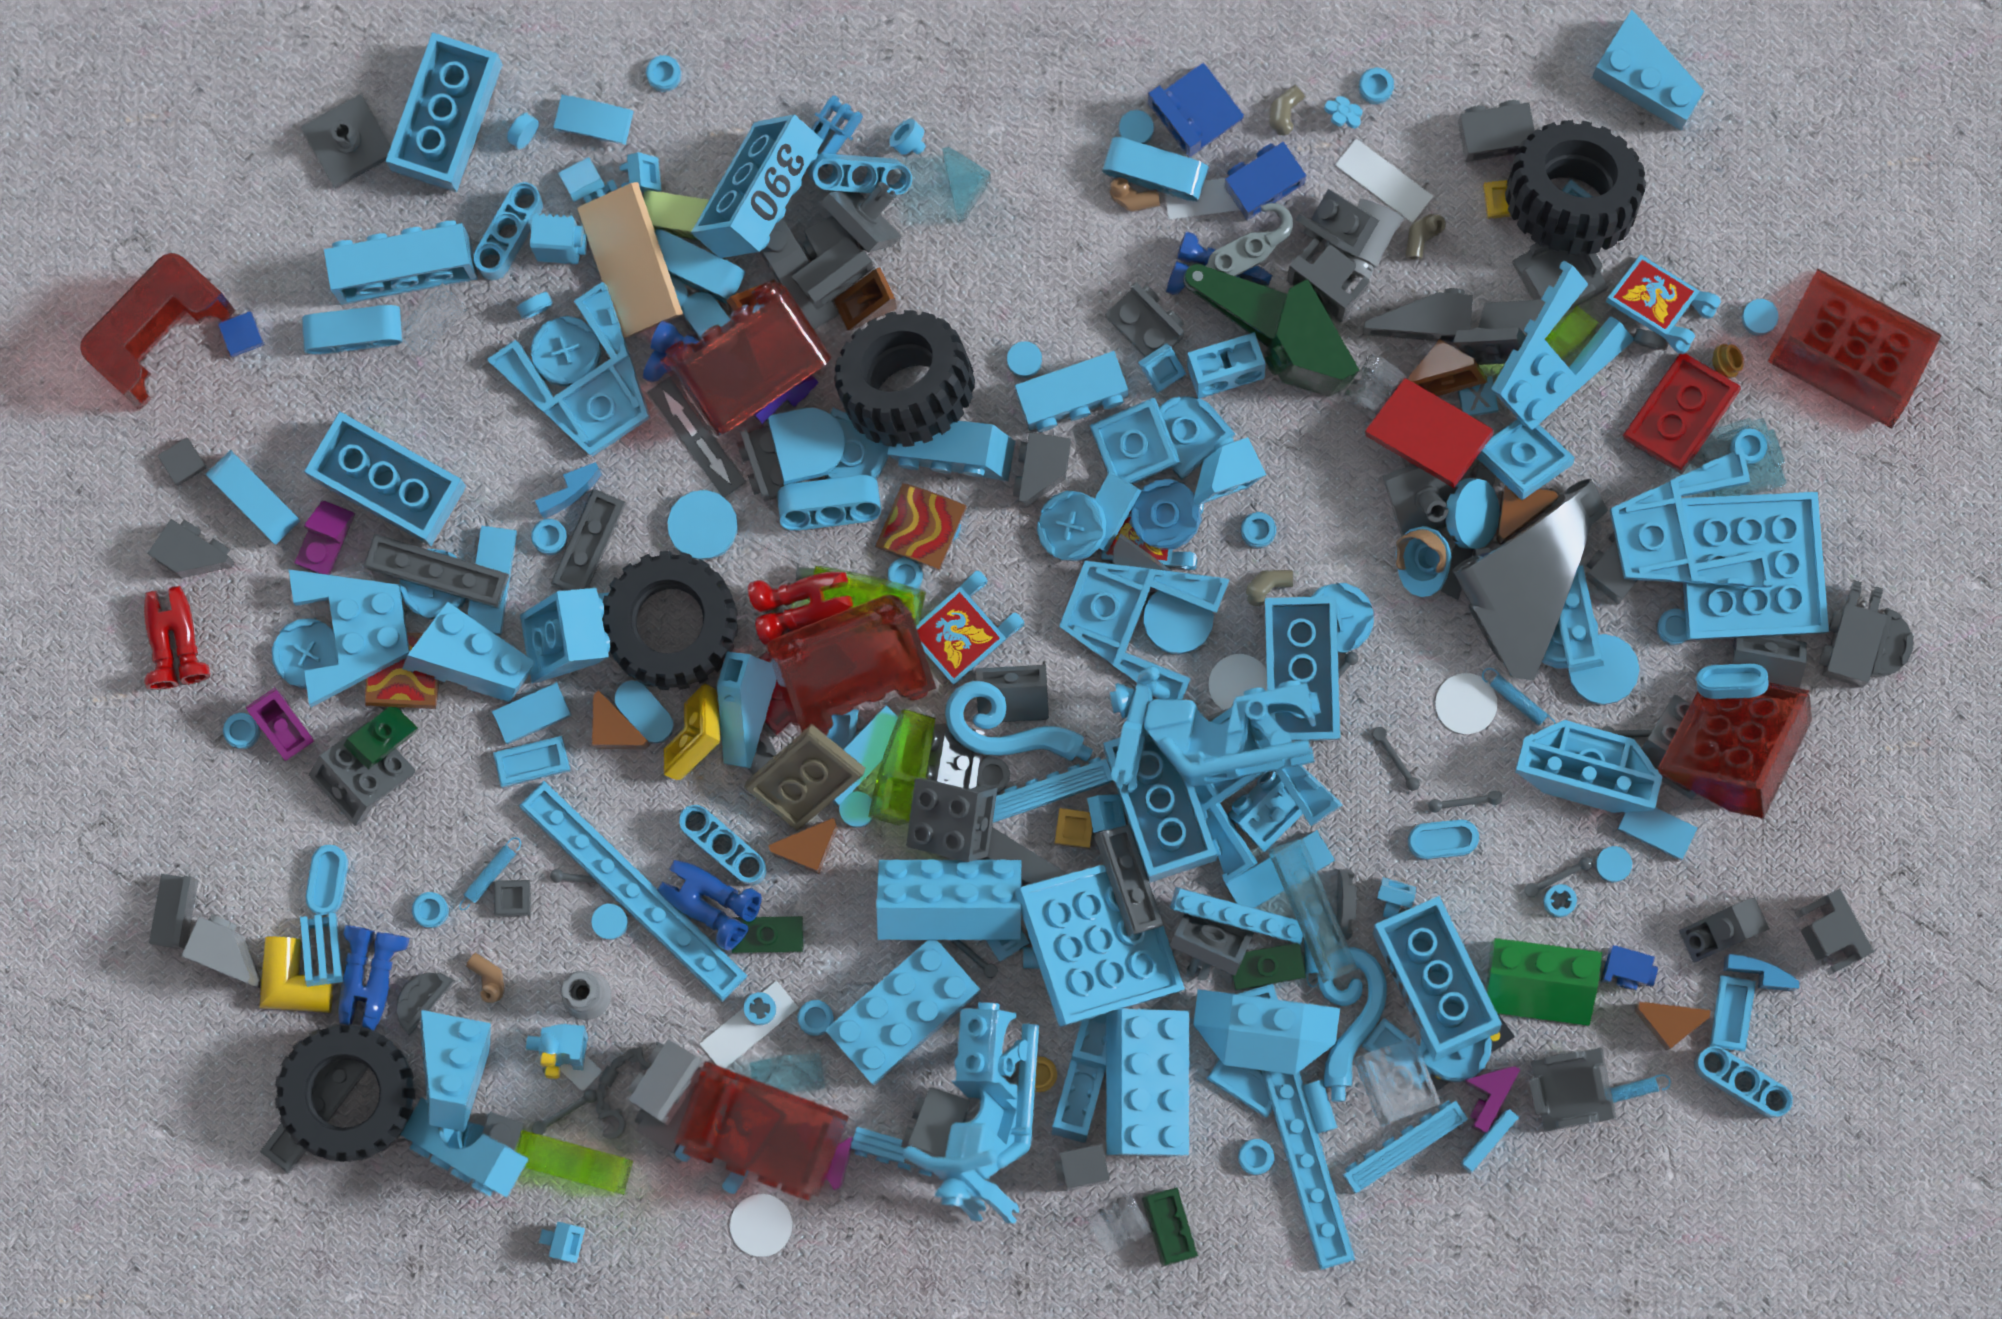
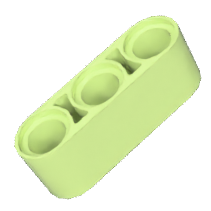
M645 191L643 193V199L654 231L660 229L674 236L697 239L691 231L709 200L657 191Z

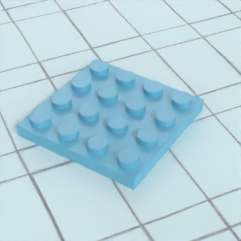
M1818 492L1682 498L1696 564L1765 550L1773 583L1769 588L1683 583L1687 640L1825 634L1829 632Z
M1104 865L1014 890L1016 899L1021 903V914L1059 1027L1185 990L1164 926L1128 937Z

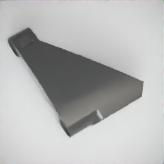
M1584 479L1569 487L1564 492L1565 500L1557 508L1484 557H1471L1453 569V573L1470 602L1468 607L1491 650L1498 660L1504 663L1512 678L1535 680L1572 586L1591 525L1608 511L1592 479Z

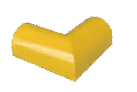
M707 684L702 685L684 703V729L663 749L664 775L675 780L683 779L720 743L718 692L713 687Z
M275 936L265 937L260 1009L331 1013L334 983L307 987L305 975H299L301 939Z

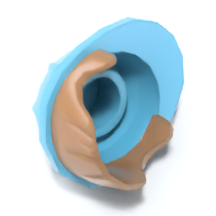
M1427 526L1409 529L1396 541V567L1403 586L1411 594L1419 597L1432 596L1442 589L1447 579L1452 559L1447 539L1437 530Z

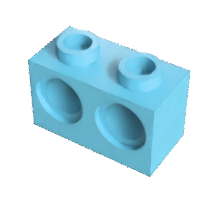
M1255 332L1194 350L1187 354V369L1198 399L1265 379L1266 363Z

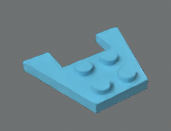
M289 570L295 606L329 600L339 664L304 670L308 701L311 708L407 657L410 648L401 591L398 584Z

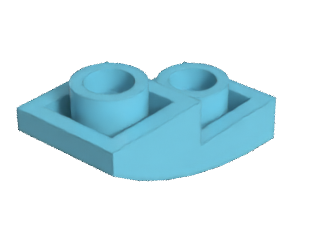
M561 95L553 128L562 132L590 136L596 140L626 145L634 111L593 100Z

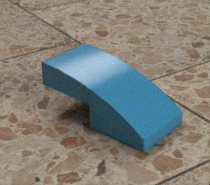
M596 462L563 474L568 488L535 500L543 519L566 509L591 489L602 475Z
M1728 954L1724 957L1723 971L1759 974L1758 988L1796 991L1799 989L1800 981L1767 962L1734 954Z

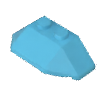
M1563 720L1535 734L1524 737L1515 770L1518 775L1545 794L1612 813L1654 811L1663 777L1654 768L1647 755L1634 739L1568 720Z
M1198 989L1193 1025L1223 1065L1296 1075L1336 1044L1340 1008Z

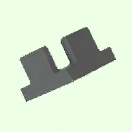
M1314 238L1302 254L1298 255L1290 264L1287 282L1295 286L1308 279L1326 312L1342 323L1350 314L1352 307L1369 287L1370 280L1364 276L1350 294L1347 293L1346 290L1352 283L1350 275L1355 270L1356 264L1332 245L1327 246L1315 263H1308L1318 251L1320 242Z
M1534 243L1527 253L1515 258L1512 262L1533 300L1542 299L1548 286L1554 287L1563 272L1559 269L1563 260L1573 265L1586 280L1588 286L1568 311L1608 289V285L1600 272L1603 265L1596 253L1587 255L1586 251L1580 252V255H1568V251L1559 250V252L1549 250V246L1544 243L1541 245Z
M1840 888L1794 912L1797 918H1800L1820 908L1824 915L1823 918L1801 930L1816 960H1821L1838 950H1842L1846 955V959L1825 969L1828 976L1874 953L1870 942Z
M1603 1048L1574 1051L1531 1061L1534 1078L1529 1079L1535 1112L1541 1115L1544 1132L1617 1119Z

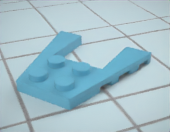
M1564 260L1559 266V269L1563 272L1554 287L1549 285L1541 299L1545 304L1535 321L1530 319L1524 329L1527 336L1519 351L1513 349L1491 388L1516 418L1531 430L1634 340L1622 323L1610 316L1570 367L1565 364L1546 342L1545 338L1588 286V283L1573 265Z
M601 282L574 300V302L611 359L557 395L553 396L517 340L487 359L491 365L500 371L592 457L651 418L608 287L604 282Z
M1743 447L1610 509L1624 579L1769 588L1773 585L1765 550L1697 564L1693 554L1681 497L1749 484L1750 478Z
M1085 561L1059 627L1136 682L1141 671L1148 667H1156L1159 670V677L1155 681L1167 687L1170 691V696L1167 700H1183L1191 680L1190 677L1126 652L1151 587L1217 613L1230 579Z
M1232 707L1211 722L1222 724L1229 721ZM1249 722L1247 742H1245L1243 752L1271 747L1270 742L1262 732L1255 730ZM1302 765L1275 770L1310 826L1315 825L1343 806ZM1263 773L1194 786L1224 873L1222 877L1225 883L1241 875L1258 862L1220 803Z

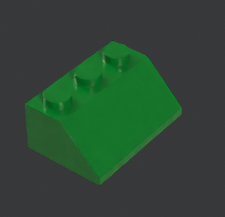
M1494 938L1491 941L1486 992L1497 1014L1590 1026L1598 990L1602 952Z

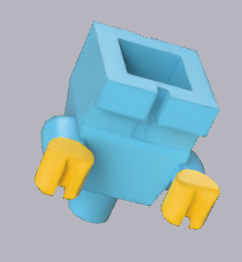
M559 1024L544 1027L541 1029L540 1037L527 1036L526 1050L539 1051L540 1063L542 1066H546L545 1077L547 1079L560 1078V1067L564 1064L572 1065L573 1070L583 1071L588 1035L585 1026Z

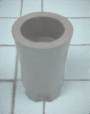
M1359 199L1358 207L1378 219L1379 222L1359 257L1346 251L1344 255L1356 264L1352 275L1360 278L1365 276L1370 279L1373 269L1378 267L1385 249L1403 222L1404 217L1383 205L1366 199Z
M589 970L574 972L563 981L561 987L562 1002L565 1009L573 1017L581 1020L595 1019L608 1008L611 1001V989L607 980L597 972ZM588 987L590 990L588 997L584 1000L579 999L577 996L579 988Z

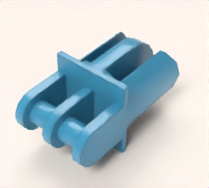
M836 95L828 100L819 114L815 113L819 118L811 130L823 140L817 153L837 154L847 138L853 140L851 135L863 118L861 112L857 111L854 113L851 111L849 104H841L839 97ZM833 111L836 112L832 121L829 122L828 119ZM844 120H848L846 126L841 130L840 126ZM824 164L822 166L827 168L829 164Z

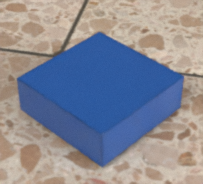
M251 311L218 324L232 358L265 345Z

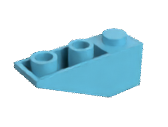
M729 651L726 652L717 683L723 762L727 765L751 768L780 667L749 654Z

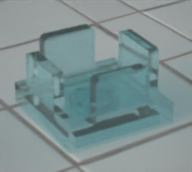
M1764 417L1751 421V418H1747L1719 427L1713 434L1709 435L1700 448L1699 453L1704 465L1731 453V440L1741 430L1749 428L1758 430L1767 441L1765 456L1757 463L1747 465L1750 483L1713 491L1714 497L1757 495L1786 485L1787 482L1781 468L1785 460L1774 429L1768 430Z

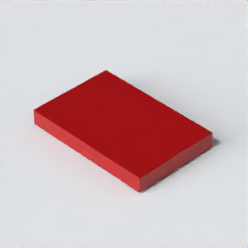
M1679 353L1622 435L1623 439L1678 473L1683 474L1741 391V386L1690 355Z
M1404 378L1365 430V435L1455 488L1493 436V429Z

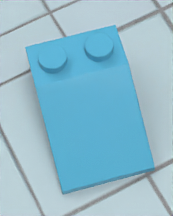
M597 588L557 591L520 614L527 657L535 661L530 673L531 683H539L590 667L609 657L610 639L608 634L604 632L602 621L604 605L601 598H598Z

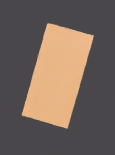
M638 182L625 185L577 207L602 282L608 287L624 338H630L659 325L661 321H669L682 315L683 313Z

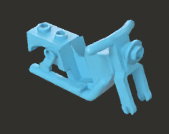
M1148 667L1139 673L1136 690L1118 683L1115 684L1116 691L1110 692L1113 712H1120L1122 718H1127L1122 728L1115 764L1111 771V777L1121 791L1126 784H1128L1129 793L1134 791L1138 785L1137 777L1146 741V731L1182 778L1192 786H1201L1315 762L1309 740L1292 742L1291 736L1283 731L1270 715L1278 712H1292L1308 719L1311 727L1316 726L1314 714L1321 713L1317 692L1310 693L1307 683L1300 684V681L1293 680L1279 684L1278 689L1265 691V688H1253L1243 692L1244 696L1234 699L1230 720L1222 724H1215L1204 718L1192 700H1167L1170 696V691L1167 687L1155 681L1159 677V670L1156 667ZM1249 722L1255 730L1262 732L1270 742L1271 747L1243 752L1245 742H1247Z
M979 1002L978 1009H961L958 1055L955 1058L956 1081H951L967 1098L980 1099L979 1113L971 1122H955L951 1126L945 1158L932 1157L913 1146L906 1147L903 1155L905 1159L927 1171L933 1172L943 1181L942 1185L935 1192V1197L942 1198L941 1205L959 1206L969 1216L971 1221L980 1222L983 1218L978 1211L986 1212L985 1204L981 1201L984 1200L1003 1218L1005 1223L1013 1224L1017 1220L1012 1216V1213H1019L1017 1203L1013 1202L994 1183L984 1179H988L999 1169L1019 1159L1030 1149L1039 1025L1022 1024L1021 1040H1017L1011 1048L1002 1054L1007 1026L1012 1019L1016 1018V1013L999 1010L1000 1004ZM1020 1061L1017 1094V1085L1010 1084L1002 1076H1011L1014 1072L1015 1064Z

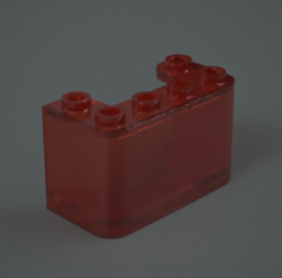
M175 253L164 254L85 334L81 340V354L107 382L141 411L152 398L148 395L145 387L146 380L151 374L139 362L186 313L200 324L205 318L209 317L218 318L224 322L236 310L223 293L184 257Z
M767 281L759 285L752 291L754 297L750 300L751 307L744 305L735 310L730 315L732 320L722 327L717 324L707 329L701 335L703 340L697 344L692 342L684 344L683 341L673 344L665 351L667 356L660 360L704 428L715 436L729 432L821 369L832 358L787 287L777 282L771 284Z
M895 595L873 599L779 636L766 645L791 722L799 734L812 724L824 735H828L829 729L834 725L831 715L846 714L852 711L854 706L866 701H879L886 696V693L894 690L899 696L914 701L925 697L929 691L936 689L912 613L899 597Z
M705 1061L674 1143L685 1146L683 1150L685 1155L713 1164L715 1158L727 1162L725 1169L744 1177L747 1170L759 1174L757 1182L775 1189L778 1188L779 1183H782L780 1191L810 1201L812 1195L817 1197L820 1195L849 1115Z

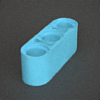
M1113 137L1102 172L1115 179L1125 178L1128 180V183L1151 190L1157 189L1158 192L1188 201H1198L1209 167L1192 158L1126 138Z
M822 153L818 154L815 162L807 168L809 178L817 186L825 190L872 193L878 183L883 182L891 187L887 191L888 193L893 190L896 195L906 192L912 183L910 170L900 161L893 158ZM824 164H832L833 172L831 176L824 180L819 179V168ZM859 166H865L867 168V175L864 180L853 182V171ZM900 169L901 177L899 181L895 184H887L886 177L889 171Z
M518 183L511 188L475 250L474 263L485 279L498 280L507 273L531 232L532 216L535 213L540 216L542 212L543 201L536 187L530 183ZM531 195L534 197V202L528 208H520L517 206L520 197ZM506 225H515L517 227L516 234L511 238L500 236L501 229ZM495 254L500 257L497 266L493 268L483 266V261L488 255Z
M656 229L655 234L670 277L681 281L697 291L709 293L716 300L728 304L727 299L736 294L746 272L737 265L719 258L698 246L666 231Z
M372 306L315 313L302 317L304 352L307 354H329L394 346L402 343L401 312L398 306Z
M231 450L206 473L216 486L275 545L301 521Z
M868 475L791 483L781 487L777 493L780 524L788 530L797 531L865 523L877 519L881 514L878 482L875 478Z
M691 805L682 811L679 824L686 836L744 885L754 886L764 880L767 868L761 856L706 808L700 805ZM693 814L705 816L706 823L700 831H691L687 827V821ZM719 837H729L733 842L731 850L723 855L714 851L715 841ZM752 859L759 863V871L754 877H744L740 872L741 865L746 860Z
M1710 1046L1696 1055L1694 1069L1702 1079L1768 1118H1777L1786 1114L1791 1109L1793 1097L1785 1086L1718 1046ZM1707 1054H1714L1720 1059L1721 1067L1717 1073H1711L1705 1069L1703 1060ZM1740 1072L1746 1073L1752 1080V1086L1748 1092L1739 1091L1735 1086L1734 1079ZM1770 1091L1777 1092L1782 1097L1783 1104L1779 1111H1773L1766 1105V1096Z

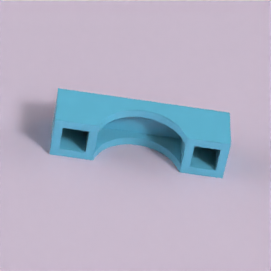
M422 1097L400 1134L412 1142L409 1149L427 1159L430 1154H433L430 1159L432 1163L447 1171L453 1166L452 1175L468 1184L474 1179L471 1186L488 1196H491L493 1191H496L507 1197L528 1161V1158L485 1134L472 1145L463 1148V1132L429 1125L427 1100Z

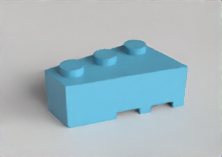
M1632 9L1596 66L1592 76L1594 80L1681 131L1704 93L1699 84Z
M953 421L950 424L951 429L943 435L938 433L932 436V441L927 443L918 441L915 442V446L903 447L901 443H897L896 447L889 446L887 455L898 461V466L901 468L919 470V466L931 468L932 471L950 474L951 472H956L973 477L1009 481L1016 441L993 424L958 421L956 423Z

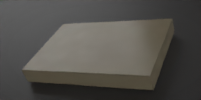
M811 724L746 781L744 788L798 831L861 778L866 768Z

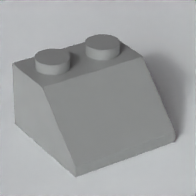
M211 914L209 920L199 916L182 956L260 988V975L245 937L235 932L237 925Z
M669 1039L665 1045L659 1043L648 1059L652 1065L645 1075L639 1073L628 1089L632 1093L629 1101L666 1125L670 1123L707 1066L701 1059Z

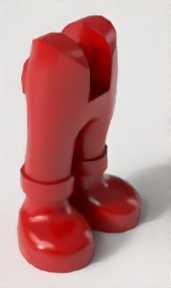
M832 571L811 575L791 584L780 585L779 589L770 587L762 580L750 582L748 585L749 599L754 609L760 613L774 610L783 605L787 606L798 601L810 599V603L797 608H790L781 613H769L758 616L755 620V627L760 641L764 645L774 644L787 628L792 630L803 625L822 622L834 618L854 606L852 596L835 597L826 601L823 591L848 584L846 572Z
M181 586L169 588L172 610L163 612L157 591L145 592V626L152 649L153 663H156L155 670L145 675L144 683L147 689L160 690L179 686L169 634L171 630L175 637L177 657L180 658L179 675L181 683L186 685L195 684L210 677L208 664L199 662L196 657L198 649L197 645H195L192 614L187 597Z

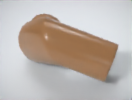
M1116 178L1111 183L1110 195L1113 201L1127 211L1134 212L1160 206L1157 189L1138 193L1128 185V180L1125 178Z
M475 952L467 962L466 967L481 976L482 991L480 996L487 1003L499 1001L505 991L503 972L498 966Z

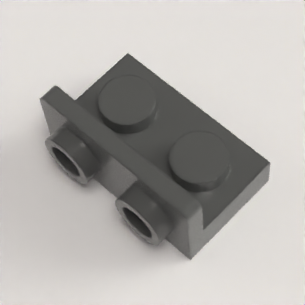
M1330 189L1325 193L1311 219L1301 214H1298L1295 219L1306 226L1303 233L1309 237L1316 238L1319 242H1322L1323 239L1327 240L1324 245L1326 248L1332 245L1342 254L1346 251L1357 257L1361 254L1379 222L1378 219Z
M1135 282L1131 285L1130 291L1105 314V317L1144 357L1166 343L1173 348L1184 338V330L1181 328L1184 325L1183 321L1174 311L1170 309L1166 312L1157 303L1160 299L1148 285L1141 287Z
M769 425L747 432V429L740 431L743 440L736 443L742 461L750 460L754 473L748 475L754 495L761 493L764 502L776 499L778 490L785 485L783 484Z
M946 723L933 724L925 741L928 751L926 763L920 772V778L966 789L975 788L981 754L962 746L950 733ZM972 729L975 732L984 735L985 731Z

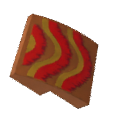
M902 482L875 547L940 572L967 505Z
M407 632L410 651L424 633ZM404 658L366 679L365 704L366 706L436 709L440 681L436 680L434 676L415 670L410 672L402 669L406 660Z

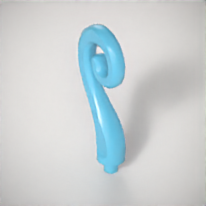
M984 681L965 683L956 688L946 702L945 717L950 733L962 746L975 753L1003 756L1042 749L1055 753L1069 761H1072L1075 757L1088 761L1093 749L1083 744L1084 736L1062 727L1043 726L1003 737H987L972 730L966 724L963 712L966 704L975 697L988 699L992 706L989 713L974 715L973 723L975 726L990 730L998 726L1005 717L1007 708L1005 697L998 688Z
M1345 947L1328 955L1323 961L1318 975L1319 988L1323 996L1332 1004L1339 1006H1349L1360 999L1363 992V984L1358 978L1352 979L1348 988L1344 991L1338 990L1335 987L1334 975L1340 968L1344 966L1357 967L1363 971L1368 982V998L1363 1011L1338 1038L1327 1056L1324 1069V1087L1331 1088L1332 1102L1346 1101L1345 1088L1352 1087L1354 1055L1378 1023L1387 999V982L1381 965L1375 957L1365 950L1356 947Z

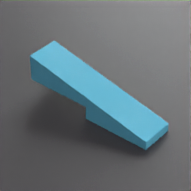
M1106 1014L1081 1021L1051 1131L1053 1135L1086 1143L1106 1069Z

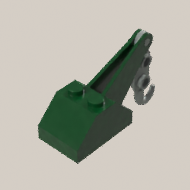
M1278 203L1262 205L1261 211H1274L1279 214L1282 220L1281 226L1271 232L1248 233L1215 250L1210 255L1206 266L1194 264L1187 269L1183 277V284L1187 290L1203 299L1249 334L1255 332L1257 340L1267 346L1265 361L1270 372L1274 376L1278 375L1282 383L1331 397L1348 388L1360 370L1309 280L1307 279L1289 288L1287 293H1283L1236 277L1264 262L1274 248L1289 237L1293 229L1292 216L1284 206Z

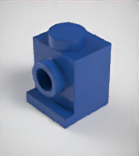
M1612 945L1608 951L1600 982L1608 984L1612 978L1617 979V986L1637 991L1638 986L1653 987L1658 972V967L1653 966L1655 956Z

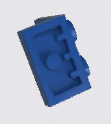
M1204 63L1197 66L1167 89L1163 90L1159 85L1148 93V105L1189 158L1244 118V114Z

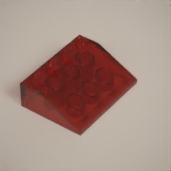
M1818 268L1767 362L1892 429L1907 406L1942 335Z
M1769 682L1768 689L1762 695L1751 698L1710 699L1702 696L1697 691L1658 767L1659 773L1729 812L1764 819L1812 722L1810 691Z

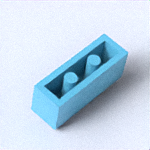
M1115 351L1016 384L1015 393L1029 431L1037 428L1038 432H1044L1058 425L1056 421L1070 417L1071 421L1079 420L1089 416L1091 409L1103 406L1104 409H1111L1123 404V398L1128 397V387Z

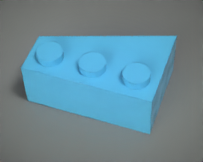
M447 602L409 652L402 669L410 672L414 670L434 676L436 680L446 682V680L467 686L468 690L510 702L530 675L535 661Z
M421 1010V1046L430 1126L465 1132L490 1052L491 1023Z

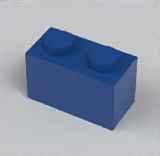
M1284 141L1277 146L1273 143L1268 144L1256 153L1257 158L1247 165L1241 162L1227 172L1228 177L1225 178L1224 187L1247 221L1262 212V205L1278 202L1306 182L1307 175Z

